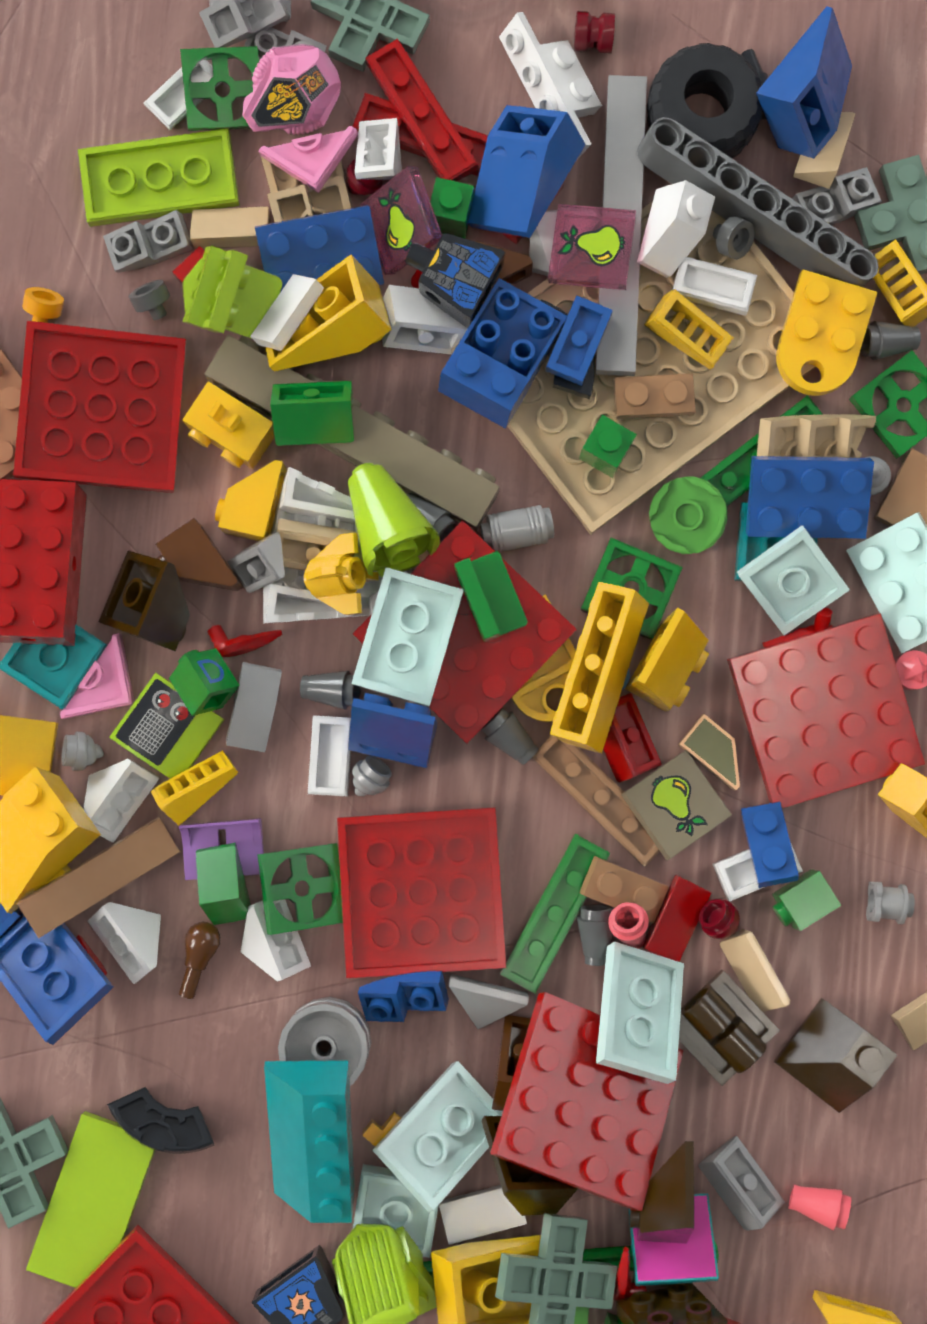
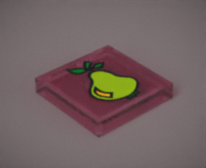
M407 166L360 204V206L370 205L380 263L385 275H394L407 265L405 260L414 242L431 248L442 237L418 166Z
M558 204L548 282L551 284L626 290L636 223V210Z

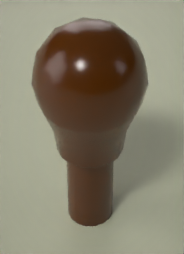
M204 921L195 923L185 935L186 957L184 964L187 967L179 991L181 997L194 999L202 970L206 969L208 962L220 945V933L212 923Z

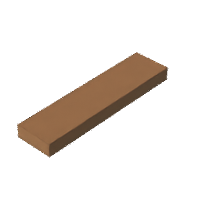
M552 735L539 747L537 753L532 758L643 867L660 852L621 796L624 791L579 747L566 744Z
M157 817L18 901L17 904L37 937L40 938L180 851L161 819Z

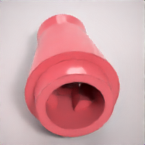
M629 902L615 907L608 919L609 929L612 934L625 945L637 949L644 945L649 923L646 911L640 905Z
M794 1184L788 1209L795 1210L833 1231L835 1227L845 1229L851 1208V1197L842 1194L840 1189L802 1187Z

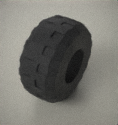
M699 43V45L680 49L661 65L659 72L655 75L647 102V122L649 128L659 118H671L733 159L749 144L762 118L763 109L756 95V92L762 86L761 78L748 59L724 45ZM695 94L710 95L720 102L725 113L711 118L698 116L690 110L685 99Z

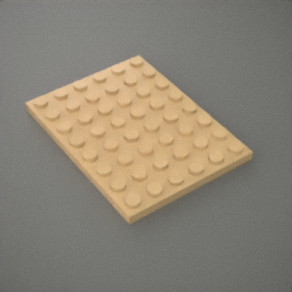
M653 201L642 209L640 248ZM711 211L706 234L687 257L755 274L757 278L746 316L691 302L734 337L712 369H708L644 325L661 298L666 293L672 291L678 268L671 277L667 278L641 264L639 269L635 376L693 373L696 409L694 416L616 420L615 377L634 376L595 375V354L593 358L594 385L589 400L553 388L554 374L545 371L550 358L547 355L525 398L507 426L590 535L790 387L779 373L776 352L794 292L754 241L748 253L740 259H732L720 254L717 250L716 239L713 237V231L718 224H723L726 220ZM583 252L566 264L556 278H547L527 294L540 301L541 299L559 307L567 314H569L576 295L598 304L600 266L595 265L589 256ZM670 309L664 319L670 322L676 312ZM684 318L677 329L682 332L689 323V320ZM697 327L689 339L695 342L702 329ZM710 335L701 349L707 353L716 338ZM457 345L451 349V353L454 352ZM804 365L801 368L802 377L816 368V366ZM602 414L637 434L613 478L579 459L584 444Z

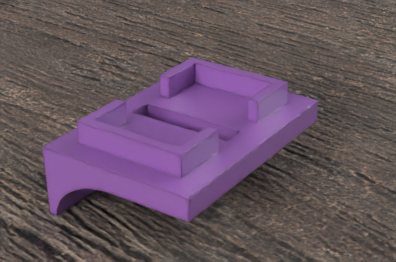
M261 818L179 825L183 844L185 880L197 879L196 851L198 849L219 846L220 829H225L226 844L236 843L243 874H260L257 854H264Z

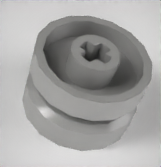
M333 997L313 999L300 1007L283 1028L278 1045L279 1060H348L351 1086L364 1070L372 1044L370 1028L361 1011L348 1001ZM326 1040L332 1047L327 1052H324L319 1048L321 1045L319 1041Z

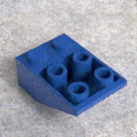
M826 6L756 92L778 148L813 159L838 129L852 70V63L832 7Z
M506 105L487 137L468 219V224L472 228L528 238L532 236L586 145L568 112Z
M499 278L441 371L438 391L506 429L567 319V315Z
M365 693L364 700L353 699L348 750L428 768L438 722L436 717L431 716L429 707L405 702L404 709L395 708L393 703L389 701V698Z

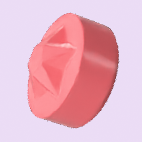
M912 650L902 653L895 659L903 689L918 690L927 686V654Z

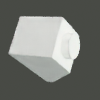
M687 180L656 189L637 263L665 278L671 277L706 234L715 196Z
M389 285L385 292L383 301L392 330L382 338L383 347L452 355L451 349L459 344L468 328L422 296L418 288Z

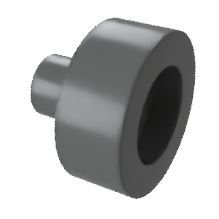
M736 216L728 218L723 224H718L713 231L718 252L732 259L744 257L750 250L755 236L753 224Z
M163 280L146 283L135 289L128 296L136 312L149 311L153 320L161 319L167 315L162 303L169 299L170 293Z

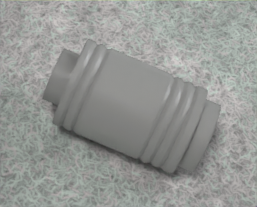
M541 505L486 515V523L480 524L482 539L494 551L498 552L540 545L541 543L545 544L548 542V539L554 538L555 535L551 511L549 507L542 508Z

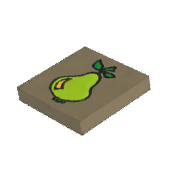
M687 750L621 794L666 860L673 858L732 815Z

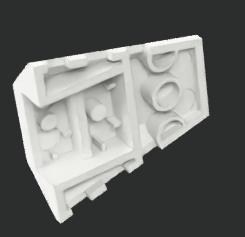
M288 467L275 511L272 534L277 531L278 519L352 530L357 533L351 497L336 491L334 487L326 483L317 482L302 475V472ZM358 538V550H359V553L354 554V557L360 558V559L362 560V562H363L362 554H361V549H360L359 538ZM284 567L285 576L263 587V624L370 616L373 612L383 577L379 576L377 581L365 582L363 588L357 589L355 592L361 593V614L344 615L311 594L304 583V570ZM412 568L407 571H404V573L411 574L413 572Z

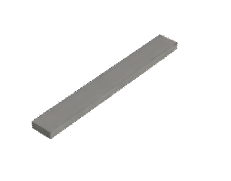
M608 76L602 226L612 225L615 227L620 237L624 236L626 243L624 245L625 248L623 250L620 249L618 256L611 264L600 266L598 304L612 309L613 312L596 351L595 375L635 376L640 269L637 259L641 243L644 166L638 157L637 150L645 136L647 76Z

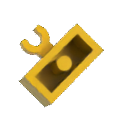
M209 381L182 419L190 430L188 433L190 438L206 448L212 443L223 450L220 455L223 459L239 469L242 464L254 469L274 439L272 421Z

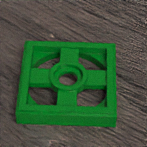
M258 46L180 49L188 131L226 128L251 129L243 116L233 120L232 103L236 98L247 97L253 92V81H235L229 76L228 59L240 60L248 67L253 77V72L257 67V63H259ZM202 60H212L213 77L209 82H191L190 76L196 65ZM220 82H224L230 87V93L226 97H220L215 92V86ZM193 99H210L216 104L218 121L204 116L194 105Z
M913 350L849 398L861 415L875 416L872 404L875 388L878 387L887 398V409L876 416V423L872 429L896 459L927 436V421L918 411L919 403L927 398V368ZM897 372L914 373L921 383L910 391L901 390L891 376ZM905 398L910 402L911 408L908 412H901L897 409L896 403L899 399ZM895 421L906 422L916 435L901 436L888 431L886 428Z
M610 538L580 610L589 613L590 603L594 597L598 582L624 587L627 582L634 581L639 586L638 593L649 602V605L657 607L655 614L644 620L639 634L653 640L683 567ZM626 556L636 557L629 573L620 575L606 569L609 563L618 558ZM650 564H653L662 576L664 593L647 585L645 576Z
M337 843L257 854L267 935L343 923L340 861ZM306 855H314L323 860L328 865L329 876L313 878L309 875ZM289 858L291 876L287 879L286 883L271 885L276 869L284 860ZM301 880L305 881L309 886L308 893L305 896H298L295 892V885ZM331 892V907L321 918L314 919L312 900L316 894ZM289 899L294 903L297 921L292 922L282 916L276 909L273 901Z

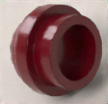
M356 159L352 160L347 167L349 192L354 195L363 196L378 192L382 187V180L356 179Z
M713 899L707 902L701 909L699 921L703 931L709 937L726 939L737 932L740 916L739 911L731 902Z

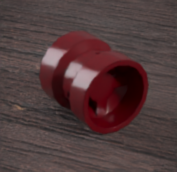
M577 11L574 51L585 52L589 48L596 47L600 53L611 54L614 41L615 13H603L599 18H596V16H591L587 11Z

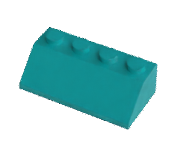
M265 1061L264 1073L274 1193L310 1223H352L355 1178L349 1061Z

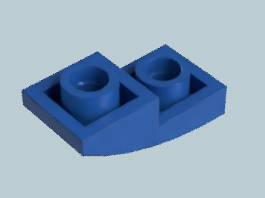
M442 971L396 975L361 986L358 990L366 1021L404 1022L408 1010L446 1011L449 1002Z

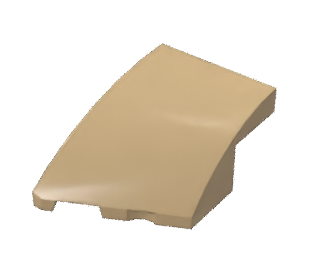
M261 157L271 192L267 195L275 222L353 208L342 160L318 193Z
M823 414L761 418L757 456L860 458L862 453L857 450L866 428L874 427L876 416Z

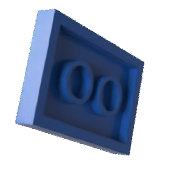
M370 205L255 226L264 272L281 279V291L293 274L317 279L351 254L379 285H384Z
M752 456L746 522L747 536L786 537L803 525L812 538L866 539L874 461L871 458Z
M24 916L0 939V981L44 1041L54 1045L114 987L65 923L38 938Z

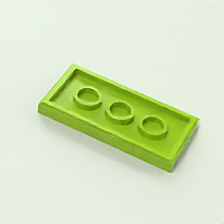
M228 128L78 149L86 219L90 227L158 218L175 210L181 214H187L199 209H222L240 206L231 135Z
M84 1111L81 1114L26 1270L76 1288L124 1239L155 1150L135 1141L125 1133L117 1122Z

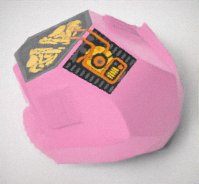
M298 44L272 47L269 52H266V55H263L253 72V92L244 100L242 116L253 132L283 129L287 134L304 135L305 133L308 134L317 130L318 127L321 128L322 125L324 127L339 97L341 82L338 71L329 56L315 46Z

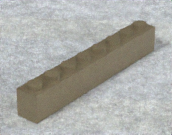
M227 335L204 373L210 383L271 419L270 403L273 384L324 382L312 374H308L306 378L293 371L295 367L274 372L269 367L268 357L260 353L261 347L244 336L237 340ZM353 397L354 441L317 445L357 467L364 463L382 465L406 494L411 492L415 496L448 511L451 514V519L459 524L463 520L477 533L480 524L484 521L499 495L500 486L495 484L496 478L480 468H476L473 472L462 466V459L446 449H442L439 453L428 447L429 441L412 430H408L407 434L396 429L393 427L395 422L388 416L378 411H375L373 415L360 408L362 404Z

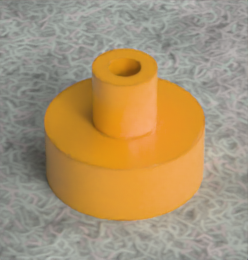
M31 287L27 288L24 292L22 307L27 313L33 315L32 321L48 323V319H55L61 316L64 298L53 290Z

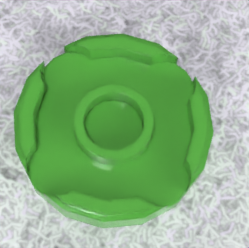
M693 476L676 478L664 484L653 497L649 510L651 528L656 539L667 549L681 554L700 553L713 546L723 535L728 521L727 504L720 490L709 481Z

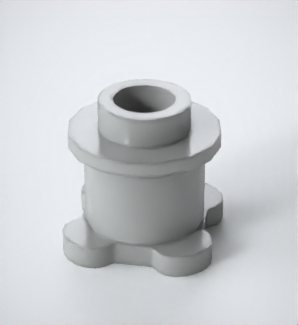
M869 882L866 909L867 921L879 922L881 918L896 920L897 924L902 925L905 923L906 917L913 916L915 899L913 893H908L906 885L900 884L898 888L885 887L882 882Z

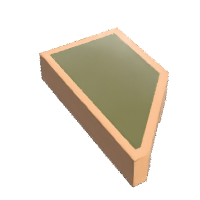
M702 714L678 745L682 749L687 750L693 758L736 791L740 787L735 738L708 716Z

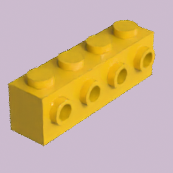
M598 582L550 731V735L566 744L602 754L649 606V602L636 590Z

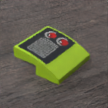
M155 672L109 738L165 776L172 778L192 767L225 719L214 711L192 716L172 683Z

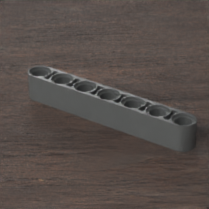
M665 117L657 119L639 144L637 150L638 157L647 168L671 184L687 180L715 196L712 207L713 212L725 220L736 216L750 221L754 226L755 240L800 270L804 269L860 287H864L877 274L879 268L878 261L875 255L677 121Z

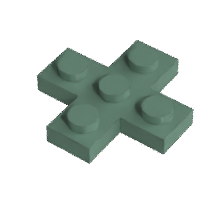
M311 0L312 9L342 22L328 49L329 57L364 72L367 66L365 58L374 52L379 40L389 44L398 39L405 51L414 55L430 23L429 14L404 4L399 0Z
M915 155L882 165L879 173L889 202L859 210L854 218L863 246L870 251L887 246L894 240H897V242L902 241L906 255L921 275L927 273V177L920 156Z
M0 1097V1211L9 1229L44 1212L48 1208L49 1204L34 1170L65 1156L69 1150L53 1115L16 1133Z
M544 1213L538 1256L501 1253L495 1297L502 1301L531 1303L529 1324H574L576 1307L612 1309L617 1266L606 1262L583 1260L587 1219L577 1216Z

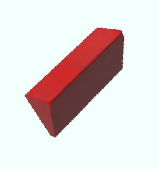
M632 693L619 697L603 748L615 779L619 783L662 765Z
M675 875L663 900L656 921L652 923L642 947L659 956L680 962L699 921L700 911L708 902L712 892Z

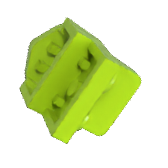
M212 245L205 248L203 257L183 280L185 310L183 322L215 333H224L226 330L252 339L250 336L280 294L282 281L275 275L245 265L248 258L246 254L235 250L225 251Z
M357 1224L337 1248L335 1258L332 1259V1265L335 1271L339 1294L344 1299L349 1324H406L416 1319L417 1316L436 1308L434 1279L423 1266V1253L403 1226L394 1230L389 1225Z

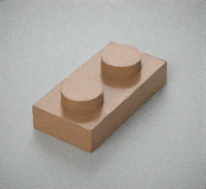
M693 373L615 377L616 420L694 416L696 412Z
M594 856L579 893L614 908L626 902L638 904L646 911L649 922L655 923L669 886Z

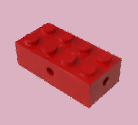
M0 479V643L75 646V625L77 624L87 494L76 482Z

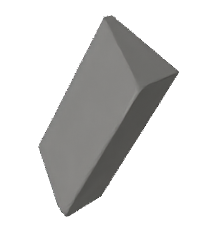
M278 531L252 544L228 561L229 566L247 592L252 593L285 576L281 537Z
M737 1136L730 1139L698 1165L737 1221L747 1231L762 1229L785 1203Z

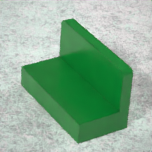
M352 381L273 384L270 406L276 445L353 442Z
M498 551L473 561L467 558L454 563V570L464 590V595L484 642L527 625V618Z

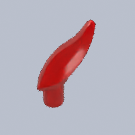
M827 607L816 613L814 624L762 642L763 647L765 648L833 627L830 624L833 611Z
M215 625L207 631L214 648L218 650L222 657H234L254 651L283 635L281 630H274L253 635H240L228 640L221 625Z
M626 1246L617 1268L613 1297L615 1301L628 1298L633 1293L639 1291H647L646 1285L635 1286V1282H631L630 1254Z

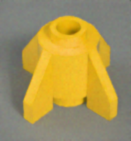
M354 532L338 535L315 558L309 561L304 572V583L311 594L344 615L361 614V593L355 592L357 589L363 588L365 582L379 580L378 572H373V576L368 575L362 560L350 555L359 553L358 533Z

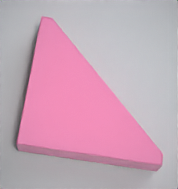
M349 126L344 131L322 135V133L292 139L291 143L269 148L262 146L258 152L261 157L319 193L357 138L358 132L354 127Z
M121 634L112 635L111 641L101 656L93 663L65 709L60 712L61 719H69L133 705L134 697Z

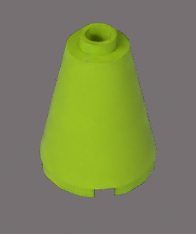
M373 463L361 464L353 470L352 476L348 480V487L363 564L368 575L373 576V571H377L379 576L383 577L386 567L404 572L419 565L421 562L418 556L426 550L432 555L440 545V537L437 531L382 465H374Z

